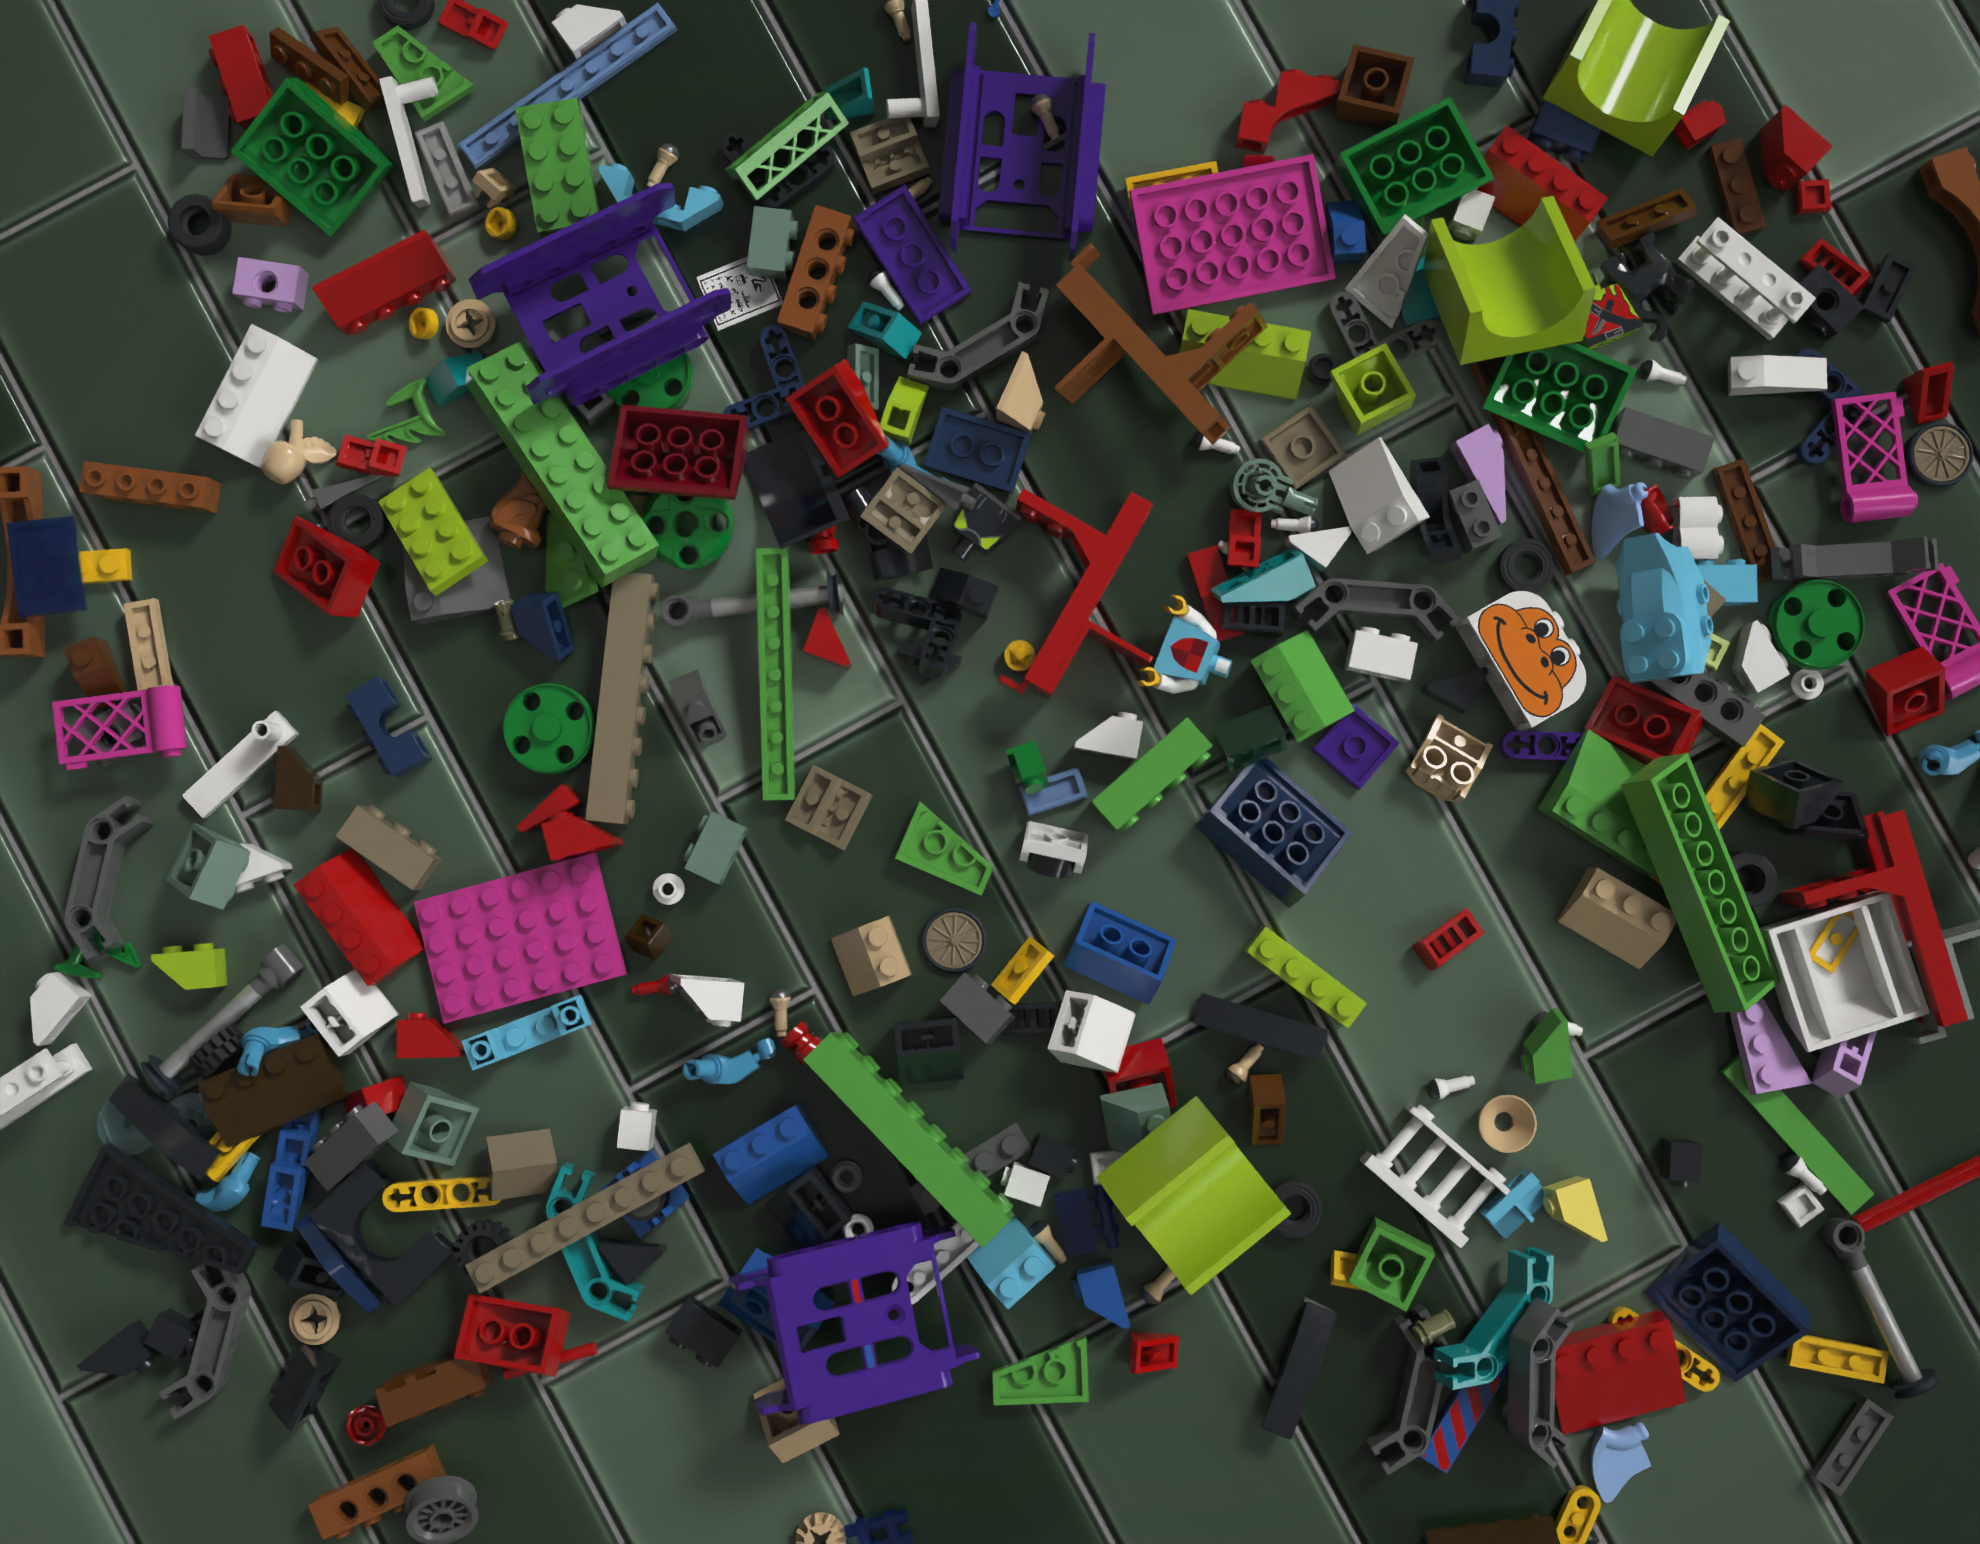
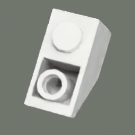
M1758 620L1742 626L1731 668L1747 696L1759 693L1790 675L1786 668L1788 667L1786 658L1781 652L1776 651L1770 641L1772 637L1765 625L1760 624Z
M241 843L251 853L247 868L240 874L235 884V893L255 888L254 882L263 879L265 883H270L284 878L283 872L293 869L291 863L253 844Z

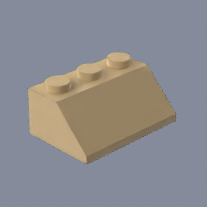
M1598 867L1587 868L1557 920L1558 923L1637 969H1641L1664 945L1677 923L1670 909Z

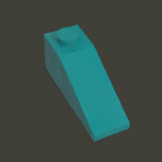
M1291 547L1260 563L1258 569L1250 568L1215 586L1210 591L1221 602L1290 601L1305 597L1308 591L1315 588L1316 585L1304 555Z

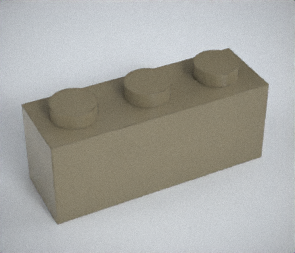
M372 804L368 807L357 805L336 837L411 890H421L442 860L435 855L437 849L423 840L418 843L409 837L412 832L400 823L395 822L394 825L384 819L386 814Z

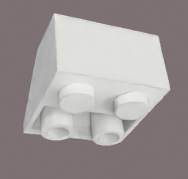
M355 969L323 988L300 1006L338 1057L351 1054L399 1016L377 985L367 986Z
M1066 990L1047 1049L1062 1063L1118 1073L1136 1014L1096 995Z

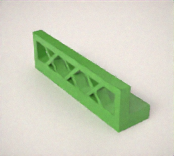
M828 92L816 93L725 170L732 179L741 181L753 200H758L846 127L849 122ZM828 108L838 121L829 130L819 128L820 116ZM814 120L813 127L807 126ZM801 130L812 131L811 145L806 149L796 147L797 134ZM819 132L824 133L821 137L818 138ZM790 140V146H785L784 144ZM778 149L789 150L788 164L783 168L773 167L774 153ZM796 151L801 152L797 157H795ZM767 159V166L760 165ZM756 168L766 169L765 183L756 189L747 175ZM772 170L779 171L772 177Z

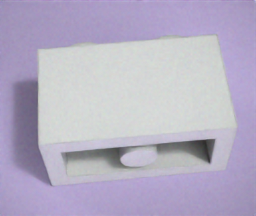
M1361 627L1360 631L1356 630L1351 633L1344 670L1404 683L1411 680L1418 643L1410 642V636L1392 633L1391 637L1379 635L1380 630L1370 627Z

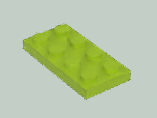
M430 467L378 501L426 585L435 596L488 562L436 473Z

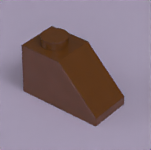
M91 637L63 649L74 678L88 697L127 692L108 641ZM100 703L97 706L99 710L109 707L106 703Z
M1252 1075L1249 1080L1248 1095L1251 1144H1283L1286 1098L1282 1075Z

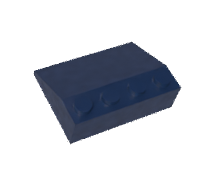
M1260 751L1252 757L1195 824L1201 832L1288 908L1308 893L1353 834L1350 829Z
M1720 1222L1697 1237L1645 1289V1292L1735 1382L1810 1332V1311Z

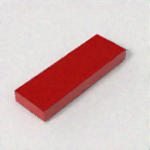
M1217 545L1187 554L1186 557L1206 618L1216 631V639L1222 642L1244 635L1245 633L1221 630L1222 602L1211 594L1210 589L1227 581L1228 578ZM1231 607L1230 623H1236L1237 607Z

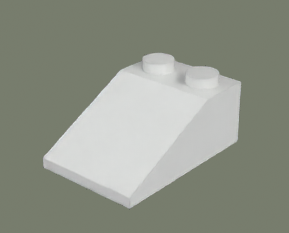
M1381 437L1328 471L1350 527L1367 554L1381 549L1430 517Z

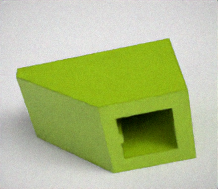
M899 376L888 398L880 422L884 434L891 440L910 445L929 389L928 385Z
M213 943L194 944V951L182 952V946L162 947V954L151 955V961L185 990L227 986L225 948L214 949Z

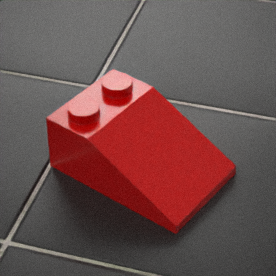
M846 359L785 398L837 478L889 445L866 391Z
M294 516L273 572L326 614L358 618L380 562L360 547L301 517Z
M1613 675L1589 718L1584 731L1585 729L1591 730L1629 756L1647 765L1657 757L1688 753L1704 723L1701 711L1633 683L1630 684V682Z
M469 1293L454 1358L556 1377L571 1313L559 1308Z

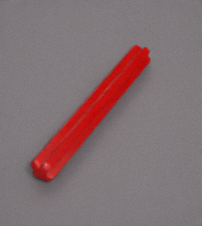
M1980 1155L1855 1215L1853 1221L1858 1223L1865 1233L1980 1177Z

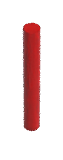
M591 1342L563 1350L559 1365L598 1354L596 1343ZM502 1368L505 1380L528 1374L527 1372Z

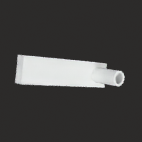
M913 0L911 14L920 98L886 99V115L888 119L922 117L923 128L936 127L940 113L928 0Z
M392 76L381 78L379 81L411 201L418 208L429 206L431 204L404 104L438 96L435 80L433 77L399 85Z
M279 711L272 712L264 721L255 722L252 726V732L182 796L202 818L207 819L273 759L274 753L277 752V746H287L299 733Z

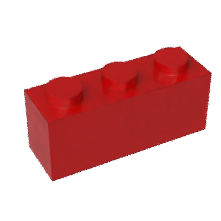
M243 24L208 36L212 48L208 49L214 66L216 68L219 67L222 77L218 78V82L223 94L229 97L231 106L227 107L229 115L235 125L239 124L246 131L273 96V92L255 38Z

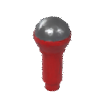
M670 974L664 975L657 981L638 983L636 986H632L633 995L639 996L654 993L670 996L678 992L677 988L670 981Z

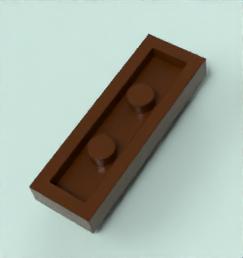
M277 27L269 32L271 57L277 63L288 68L300 79L305 80L339 105L349 100V75L281 28Z
M333 27L314 31L310 41L327 61L349 75V90L365 111L386 107L379 78L341 29Z
M1741 138L1711 145L1707 151L1729 226L1740 235L1762 230L1766 224Z
M1680 188L1596 221V231L1611 250L1642 238L1650 232L1655 233L1696 217L1697 206L1684 189Z

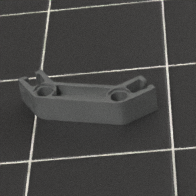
M1019 282L1012 311L1009 315L947 352L915 344L913 362L919 363L921 358L936 363L935 372L915 370L916 365L910 363L907 373L908 379L943 390H955L1033 344L1040 333L1049 289L1040 287V291L1036 295V300L1039 301L1037 310L1032 312L1021 309L1022 297H1026L1027 291L1029 292L1030 285ZM1021 321H1027L1031 323L1033 329L1030 332L1022 333L1017 330L1016 325ZM946 366H953L958 370V373L952 378H946L941 374V371Z
M1918 537L1890 542L1819 546L1794 544L1789 549L1781 547L1770 548L1772 577L1774 580L1798 582L1813 579L1835 580L1888 577L1939 570L1937 539Z
M1342 578L1328 579L1291 610L1298 620L1303 617L1301 614L1305 611L1303 608L1313 601H1316L1319 607L1324 610L1325 613L1316 623L1313 619L1307 622L1308 626L1306 629L1310 634L1314 633L1335 614L1410 619L1431 643L1441 638L1444 633L1441 630L1437 631L1427 618V614L1434 610L1446 622L1445 626L1448 629L1461 620L1431 586ZM1327 588H1333L1338 591L1340 596L1338 603H1330L1326 599L1325 591ZM1415 595H1422L1426 598L1427 608L1425 610L1418 609L1414 605Z
M126 795L87 822L66 905L64 924L86 960L100 962L109 955L106 950L100 952L93 938V935L100 932L106 940L102 943L104 949H119L126 944L109 918L126 843L154 825L147 814L135 815L133 817L134 820L126 825L121 823V818L134 808L139 809L142 807L138 799ZM110 825L111 833L107 839H103V829ZM86 912H88L90 915V922L86 927H84L82 924V917Z
M205 1263L191 1270L207 1298V1303L188 1375L159 1392L164 1400L172 1394L174 1397L180 1394L179 1388L186 1386L188 1393L192 1396L193 1400L189 1404L186 1402L178 1408L175 1405L169 1409L174 1420L220 1393L228 1382L251 1295L249 1282L243 1273L236 1274L220 1269L224 1281L220 1282L210 1268L211 1266L205 1265ZM226 1287H229L234 1291V1301H231L226 1297ZM203 1375L207 1376L211 1380V1388H207L203 1385Z
M1535 1297L1513 1328L1509 1338L1508 1432L1533 1457L1555 1469L1559 1461L1547 1454L1545 1447L1552 1441L1559 1445L1558 1448L1561 1451L1566 1452L1572 1444L1554 1426L1555 1355L1562 1342L1574 1327V1324L1562 1317L1563 1313L1558 1308Z
M1421 1303L1411 1308L1414 1315L1418 1314L1423 1321L1431 1318L1429 1312ZM1402 1315L1396 1317L1394 1321L1411 1349L1394 1423L1366 1439L1375 1455L1380 1453V1449L1393 1442H1397L1400 1446L1385 1459L1383 1457L1378 1459L1387 1475L1403 1467L1427 1450L1443 1384L1434 1380V1370L1443 1372L1447 1368L1446 1363L1435 1361L1434 1354H1424L1426 1343L1423 1345L1418 1343L1407 1328L1412 1324L1410 1319H1405ZM1442 1334L1432 1339L1433 1342H1437L1438 1347L1448 1346ZM1408 1431H1417V1437L1413 1442H1403V1437Z

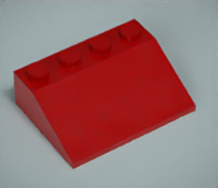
M1659 1309L1640 1314V1316L1634 1318L1628 1317L1617 1320L1613 1324L1609 1322L1569 1333L1556 1351L1555 1413L1563 1435L1686 1403L1678 1350L1670 1321Z

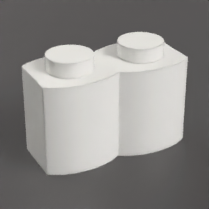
M1678 497L1672 501V516L1674 519L1672 523L1674 526L1673 545L1677 547L1688 546L1695 561L1717 560L1724 548L1723 537L1719 535L1717 528L1718 523L1722 521L1723 509L1721 505H1718L1717 497Z

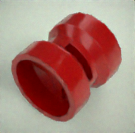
M836 525L810 536L811 540L807 543L809 554H826L839 550L838 540L833 537L834 531L837 529Z
M801 1021L779 1043L785 1049H791L795 1054V1059L802 1065L805 1062L803 1059L821 1040L817 1036H812L809 1033V1027Z

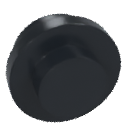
M1317 354L1310 359L1307 365V374L1316 384H1329L1332 382L1330 371L1337 368L1338 363L1329 354Z

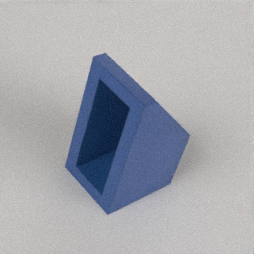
M1355 200L1326 202L1327 232L1333 264L1360 263L1366 254L1365 224L1360 207Z
M1112 1260L1077 1269V1279L1072 1280L1076 1298H1083L1085 1307L1124 1329L1130 1328V1322Z

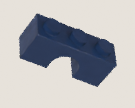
M1472 0L1470 24L1486 27L1493 36V42L1487 44L1473 43L1467 54L1464 84L1501 88L1506 79L1512 76L1514 58H1510L1511 47L1515 46L1517 38V28H1513V19L1518 15L1520 0Z
M377 676L345 695L350 703L347 705L349 713L354 720H360L365 729L362 732L363 737L371 748L375 747L381 756L378 762L387 775L391 773L392 776L401 778L433 759L418 732L408 730L397 737H393L386 728L388 715L402 705L387 679Z

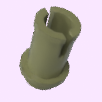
M508 599L507 602L502 600L493 604L501 629L498 631V634L502 635L504 641L521 637L512 619L510 605L514 603L513 599Z
M1444 1309L1423 1322L1420 1320L1416 1321V1326L1412 1327V1332L1420 1345L1425 1343L1430 1345L1433 1343L1432 1339L1450 1329H1454L1456 1325L1451 1314Z

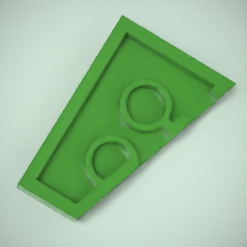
M919 801L895 859L982 896L994 867Z

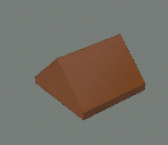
M232 173L212 201V208L216 212L222 213L231 222L289 227L291 203L260 176Z

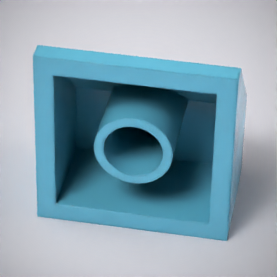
M1015 1215L983 1248L979 1246L967 1256L987 1287L1007 1309L1011 1308L1056 1267L1055 1260L1040 1243L1034 1240L1027 1228Z

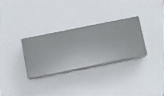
M441 121L415 132L449 217L455 219L479 209L480 206L474 196L473 189L445 123Z

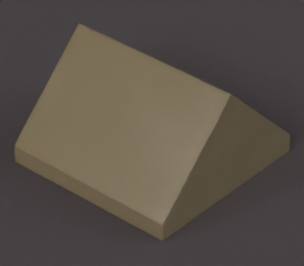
M550 1128L485 1137L492 1201L552 1191L557 1177V1160Z

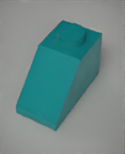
M863 301L848 325V328L887 353L906 359L914 350V346L922 334L900 313Z

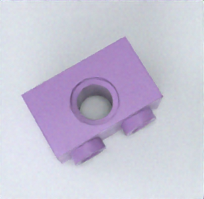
M238 257L232 294L239 298L244 306L260 309L263 304L273 306L274 310L284 313H292V309L304 310L309 274L297 265ZM276 281L274 290L266 293L267 284Z

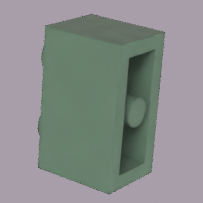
M754 206L747 269L751 276L787 280L788 270H793L795 259L794 251H790L791 240H797L798 221H794L791 210Z
M711 811L710 816L704 815L697 829V832L701 833L696 845L691 843L684 855L683 860L687 862L684 869L718 885H722L749 828L716 812Z

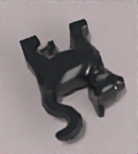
M1650 232L1639 240V244L1632 249L1634 257L1640 264L1633 271L1629 270L1625 265L1627 259L1623 253L1618 257L1614 255L1603 262L1599 268L1610 285L1618 284L1641 322L1655 324L1656 330L1649 336L1651 342H1659L1668 333V322L1658 312L1644 311L1641 305L1642 302L1653 292L1660 289L1671 314L1674 315L1678 312V306L1684 304L1685 300L1689 298L1690 293L1695 288V283L1692 279H1686L1676 274L1670 260L1653 246L1655 235L1653 232Z

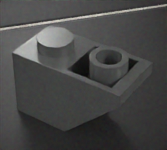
M698 669L669 681L675 705L698 748L727 736L711 695Z

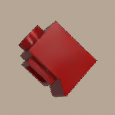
M1704 100L1685 112L1673 129L1685 151L1717 133L1727 123L1724 110L1714 100L1708 103Z

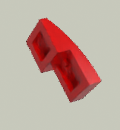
M448 0L438 20L439 26L492 51H496L509 25L508 22L481 7L477 9L463 0Z
M345 434L336 466L367 474L399 477L407 446L376 438L375 442Z
M1240 509L1230 510L1227 566L1259 568L1262 512H1250Z

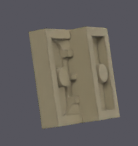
M886 118L850 132L873 195L931 173L911 118Z
M897 467L860 517L908 553L912 554L948 504Z
M813 765L785 821L845 850L873 795Z

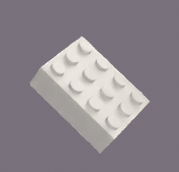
M1873 891L1759 928L1781 981L1775 986V990L1785 1020L1806 1052L1824 1048L1930 1013L1889 893ZM1852 911L1855 921L1841 913ZM1841 914L1815 955L1830 964L1854 926H1857L1859 935L1835 972L1831 974L1812 961L1809 949L1829 918ZM1831 933H1840L1843 936V942L1840 945L1831 944L1829 941Z

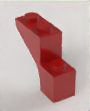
M1297 69L1281 71L1277 81L1273 106H1269L1267 102L1262 100L1244 101L1235 148L1265 153L1270 134L1279 123L1334 104L1343 81L1335 80L1330 75H1318L1317 77L1305 75L1303 71Z

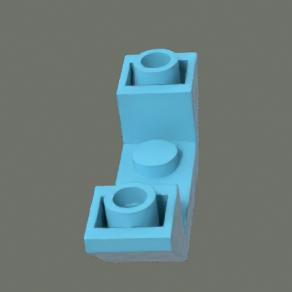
M610 163L609 166L600 164L598 171L617 203L630 197L635 181L628 168L616 163ZM700 186L699 189L690 187L684 210H681V207L675 204L674 207L660 213L652 221L657 225L686 231L721 211L724 203L721 195L717 194V190L711 187Z
M578 995L461 1042L473 1071L592 1024L582 995Z

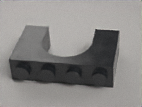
M371 1158L363 1162L309 1217L316 1223L319 1230L336 1244L335 1248L340 1256L350 1259L357 1266V1273L365 1281H371L379 1289L380 1297L386 1303L394 1304L397 1308L453 1255L457 1248L454 1247L455 1243L438 1226L431 1229L402 1256L388 1257L381 1255L367 1244L362 1232L364 1213L368 1206L394 1181Z

